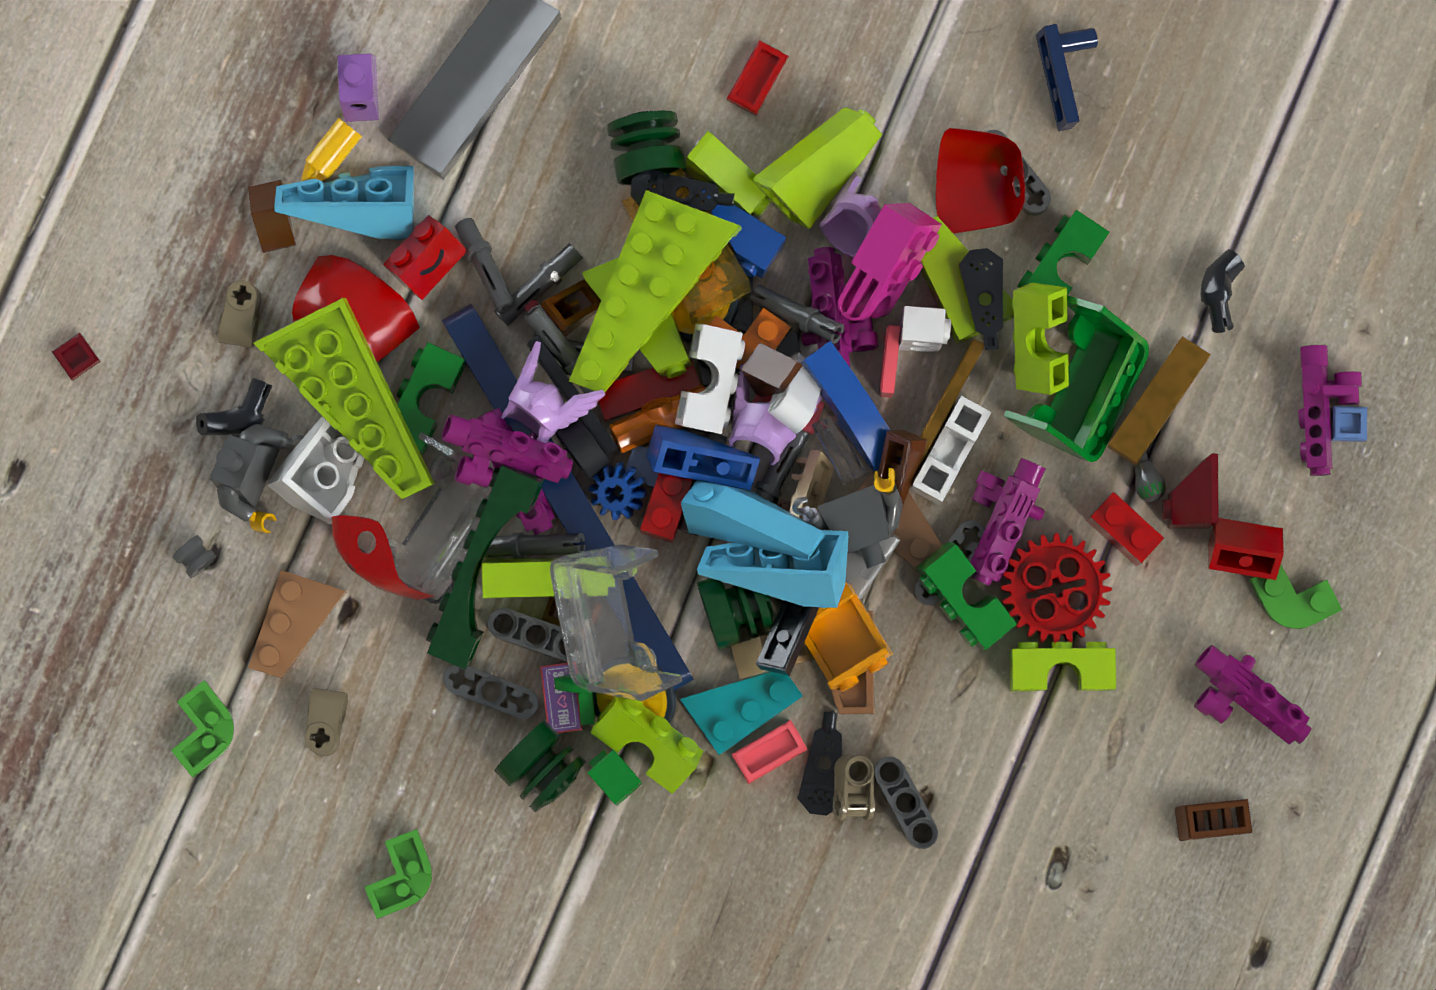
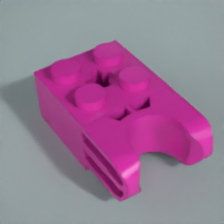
M911 203L884 204L851 262L856 266V269L838 300V307L842 315L851 321L864 320L870 316L872 318L887 316L894 308L908 282L914 280L922 269V263L920 262L926 251H931L939 239L937 232L942 224Z

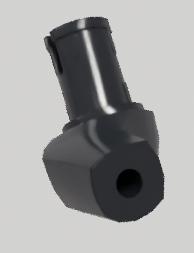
M1231 249L1226 250L1206 269L1201 284V302L1208 305L1212 324L1211 329L1214 333L1226 332L1225 327H1227L1228 331L1234 328L1228 301L1232 296V282L1244 269L1245 264L1240 256Z
M252 378L242 406L225 411L200 413L196 416L198 433L201 435L240 434L252 425H262L265 419L261 413L273 386Z

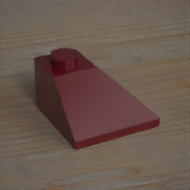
M1211 453L1202 460L1168 494V500L1162 501V519L1168 520V528L1209 529L1219 522L1218 454Z

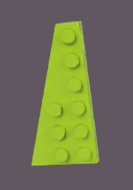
M646 190L569 382L593 392L603 390L605 393L627 367L630 359L642 345L648 342L655 329L663 320L665 321L699 281L701 274L712 261L714 262L719 257L722 249L732 237L735 238L742 227Z
M342 298L253 343L275 363L274 366L282 374H285L296 385L299 392L329 424L349 441L348 444L372 465L373 470L401 499H405L435 484L346 298Z

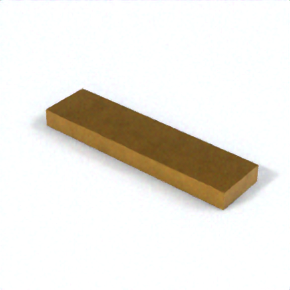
M1182 336L1113 436L1107 448L1136 466L1211 354Z
M976 339L972 340L920 435L927 439L920 464L985 347L984 343Z

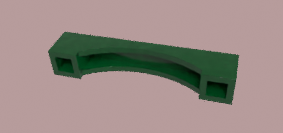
M502 465L501 468L495 467L488 485L492 487L488 499H482L476 513V517L480 519L476 531L470 530L463 546L464 549L468 550L463 562L460 560L457 562L451 575V579L455 581L451 593L446 591L438 610L443 612L439 624L434 622L428 633L426 641L431 643L428 654L464 670L472 663L484 631L479 630L477 627L475 614V593L482 562L502 527L520 511L527 514L534 508L544 484V478L506 465Z

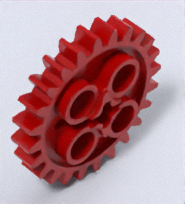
M1058 533L1053 535L1051 543H1048L1045 535H1041L1039 537V546H1036L1032 540H1028L1026 543L1029 552H1025L1020 548L1015 551L1020 560H1008V565L1013 569V572H1003L1002 577L1010 582L1000 587V591L1007 592L1010 596L1001 602L1002 605H1012L1013 609L1009 614L1011 617L1018 616L1020 618L1015 628L1018 629L1027 625L1029 628L1026 637L1028 638L1035 632H1039L1040 643H1043L1048 635H1051L1052 642H1055V644L1059 642L1060 635H1063L1067 642H1072V632L1074 631L1080 638L1085 637L1083 626H1087L1092 630L1097 628L1092 618L1103 619L1105 614L1099 607L1109 606L1111 603L1102 597L1104 593L1112 591V587L1105 586L1102 582L1111 576L1110 573H1100L1099 571L1105 564V561L1094 562L1092 558L1097 550L1093 549L1085 553L1083 550L1086 541L1084 540L1077 546H1073L1072 535H1069L1064 543H1061ZM1069 559L1075 563L1077 568L1075 576L1066 577L1061 574L1059 565L1062 560ZM1037 568L1042 571L1044 580L1041 585L1034 586L1028 582L1026 578L1028 569ZM1080 579L1085 580V585L1063 590L1059 593L1060 598H1057L1055 593H1049L1032 599H1028L1026 596L1029 592L1049 588L1052 585V580H1055L1057 585H1063ZM1078 592L1084 596L1085 607L1082 610H1074L1070 607L1068 598L1071 593ZM1038 601H1046L1051 605L1053 612L1050 618L1042 619L1036 614L1035 606Z

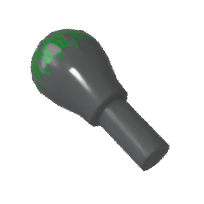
M1145 452L1134 467L1136 493L1146 502H1155L1160 500L1165 494L1166 484L1152 461L1148 460Z

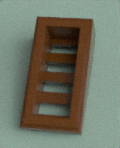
M892 430L886 432L878 476L882 479H888L889 468L899 472L898 477L895 476V484L904 504L924 454L927 439L905 430Z
M1248 799L1183 805L1175 808L1179 841L1252 833ZM1230 808H1235L1238 828H1233ZM1218 809H1221L1224 829H1220ZM1203 811H1207L1209 831L1205 829Z

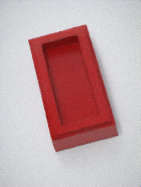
M759 40L731 89L727 101L757 116L789 56Z

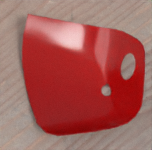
M949 128L944 131L940 141L937 160L935 199L937 216L953 234L1006 225L1014 222L1025 203L1022 154L1017 144L1009 138L988 132ZM1002 166H1007L1008 168L1006 176L1001 173ZM1015 176H1017L1020 184L1019 197L1016 196L1014 190Z
M335 255L317 257L303 280L292 307L293 322H296L342 298H346L377 362L420 328L413 310L400 294L367 269L347 258Z
M349 515L331 517L332 537L337 552L354 573L376 588L388 593L416 600L435 597L412 589L401 581L396 571L388 538L378 521ZM364 531L371 532L376 539L375 549L370 553H363L358 547V537Z

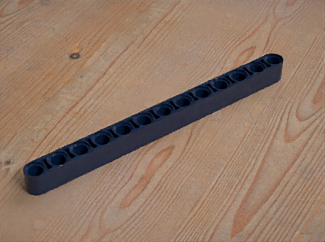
M470 303L443 319L442 322L493 409L499 407L503 414L517 379ZM505 418L507 424L511 425L514 432L520 431L526 435L534 433L521 422L512 418ZM570 472L567 479L561 478L558 483L545 479L542 490L567 534L583 533L585 536L584 542L573 543L574 545H586L584 554L580 556L582 558H607L608 566H614L615 586L608 587V595L604 596L638 654L657 664L667 674L674 691L694 680L572 472Z

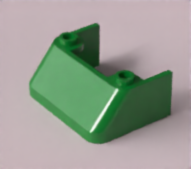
M1067 295V307L1075 312L1073 319L1068 325L1069 340L1077 347L1068 367L1069 386L1056 392L1050 407L1038 403L1027 412L1026 416L1006 410L1004 417L1030 436L1079 459L1095 462L1104 453L1147 361L1149 345L1141 335L1103 305Z

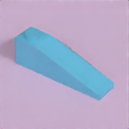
M378 166L369 168V174L351 177L350 173L347 172L338 174L337 180L324 183L318 179H311L276 186L275 212L378 239H407L414 230V166Z
M697 480L681 501L687 529L691 534L804 559H810L825 537L822 530L750 490Z
M822 530L825 537L810 559L737 543L708 546L703 553L697 571L699 575L801 606L837 608L845 587L848 531Z

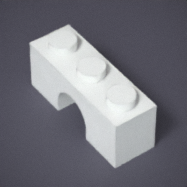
M695 324L689 357L700 359L709 366L711 382L705 390L699 393L681 391L675 419L676 425L722 434L723 427L726 428L728 426L731 416V409L727 407L730 394H734L738 383V375L734 374L737 360L740 361L742 359L745 349V341L741 340L743 333L704 324Z
M961 396L910 490L940 506L991 412Z

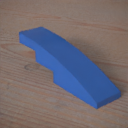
M829 341L801 363L820 387V395L839 419L837 424L872 471H879L886 432L891 430L851 368L833 343Z

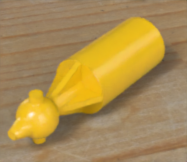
M338 117L305 159L306 163L301 181L311 179L324 181L327 178L329 179L362 136Z

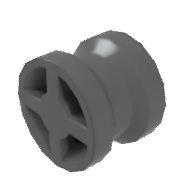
M196 535L183 544L172 558L177 563H182L186 567L187 575L193 578L207 568L216 558V555L212 550H206L203 546V540Z

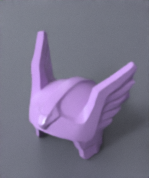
M855 171L831 201L833 207L819 225L821 232L837 251L853 258L881 211L878 199L875 196L855 193L861 181V178Z
M536 341L531 353L527 357L521 371V376L518 378L508 398L507 408L504 410L501 418H512L521 422L538 436V441L547 443L558 429L566 428L570 423L577 421L579 417L587 415L588 410L597 406V401L604 397L605 393L603 390L578 394L565 403L556 386L532 381L537 368L541 342Z
M741 364L736 387L732 434L729 439V446L734 447L738 440L759 443L770 450V464L775 465L776 462H779L784 448L795 439L796 434L768 412L770 401L749 403V382L741 371L744 365ZM819 395V398H818V401H817L816 406H817L818 403L822 400V397H821L820 395Z

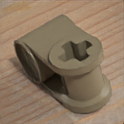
M238 280L228 287L224 311L218 330L219 343L248 348L254 347L253 343L256 342L261 294L250 282ZM246 289V292L252 297L250 300H245L242 305V302L237 299V295L243 294Z
M312 688L308 704L305 744L315 754L329 756L338 749L342 724L347 710V693ZM322 731H324L325 735L330 737L329 743H323L322 748H320V745L314 739L315 736H321Z
M848 754L841 756L835 763L833 813L837 821H843L846 817H863L864 820H872L874 817V767L866 757ZM856 762L859 766V774L856 778L851 779L849 767L852 763Z

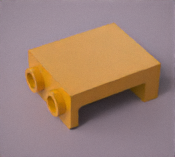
M845 582L837 608L819 607L805 639V644L828 680L827 685L832 690L840 688L841 692L856 685L859 682L857 676L869 670L873 674L889 664L886 659L893 655L853 586Z

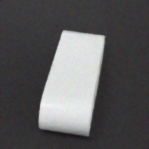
M799 352L790 357L799 363L806 359ZM804 366L798 371L784 393L772 396L768 412L795 434L800 432L812 418L821 391Z

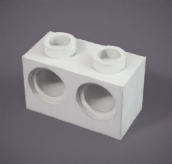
M904 306L900 316L899 350L939 353L942 345L947 344L948 339H950L951 319H945L946 309Z

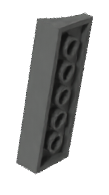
M489 0L388 138L389 142L444 180L560 22V10L542 0Z

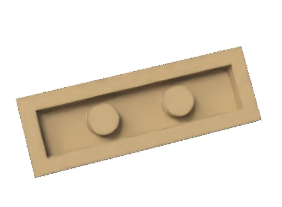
M810 450L808 458H797L796 463L804 471L800 475H791L792 480L797 484V488L791 497L789 511L802 520L803 515L796 514L792 509L794 501L800 497H807L808 502L800 504L797 508L809 506L818 510L817 506L822 505L835 468V465L821 450Z

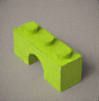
M1030 283L1013 290V342L1015 344L1013 372L1016 389L1051 395L1069 386L1068 354L1053 350L1045 338V328L1050 329L1067 321V288Z
M1038 642L1017 643L1018 649H1011L1009 651L1010 692L1046 691L1048 673L1057 664L1068 665L1076 672L1078 691L1116 690V648H1107V642H1086V648H1072V642H1056V644L1052 642V648H1038Z
M622 689L598 716L590 732L617 753L630 742H640L648 746L654 756L645 774L671 794L696 769L704 752L694 740L683 736L671 727L665 718L654 714L637 697L629 695Z

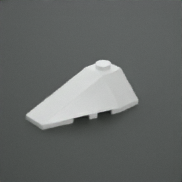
M322 416L286 457L266 485L291 506L332 524L331 517L338 516L353 496L355 489L353 485L358 469L362 467L364 457L357 453L348 444L349 441Z

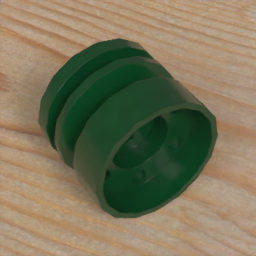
M666 110L642 111L616 119L607 125L608 136L614 138L610 141L611 149L627 151L616 157L613 161L618 184L632 186V178L647 170L662 171V173L680 176L686 172L687 167L683 147L667 145L680 137V130L674 127L678 123L675 112Z
M712 578L697 582L718 650L740 643L739 627L744 625L753 639L758 637L754 623L757 621H761L765 634H769L773 625V608L768 595L735 585L726 589L722 581Z
M545 720L527 734L494 770L509 787L522 779L528 783L519 796L522 800H525L534 791L539 794L529 806L534 812L558 799L577 779L580 769L586 763L580 755L569 765L564 762L574 750L571 746L564 748L557 754L552 750L561 736Z

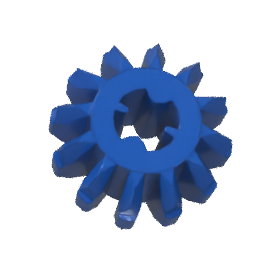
M618 462L615 468L611 465L606 466L602 469L603 473L599 472L592 477L597 484L589 486L588 491L597 494L591 500V505L594 506L601 503L603 507L600 509V515L604 516L611 510L612 520H618L621 513L629 519L633 516V509L639 511L643 507L640 498L647 496V490L638 488V486L645 482V478L639 477L635 479L633 477L637 470L636 467L632 466L625 472L624 463ZM617 485L623 489L620 492L622 495L619 497L613 493L616 490L614 487Z

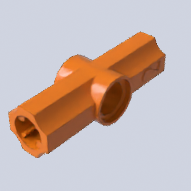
M699 385L686 392L699 393L705 390V387ZM681 394L672 398L660 397L651 400L643 405L642 411L610 424V433L618 446V450L624 453L649 442L655 425L682 430L681 427L683 426L675 424Z

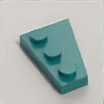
M768 672L680 699V701L718 755H721L802 698L803 695L790 676Z

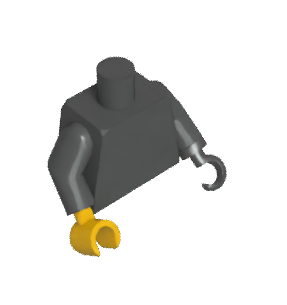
M258 424L245 429L240 435L229 434L222 449L217 453V461L210 478L217 487L220 506L245 522L250 520V527L254 531L271 533V531L264 528V520L276 522V516L267 512H254V508L256 509L279 450L284 449L285 446L292 447L296 440L303 439L304 436L297 434L288 438V433Z
M889 468L888 479L880 478L878 471H875L874 485L817 506L818 510L809 506L797 508L800 504L808 502L807 497L796 499L792 509L796 514L803 515L805 522L820 530L848 531L847 554L860 550L868 569L886 562L879 542L894 537L893 531L899 527L903 503L895 484V471Z

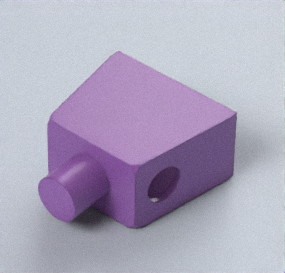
M373 54L338 55L339 100L345 122L379 120L376 56ZM353 104H364L365 106H363V107H353V106H351V105H353Z

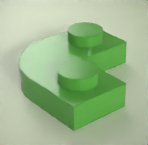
M1280 565L1276 580L1259 577L1249 580L1266 615L1281 626L1291 629H1303L1342 611L1328 580L1296 594L1282 565Z
M205 680L177 701L198 728L171 750L191 777L198 775L223 755L229 748L234 735V722L230 711Z
M418 829L385 841L396 874L365 886L376 919L414 905L425 896L430 887L432 866Z

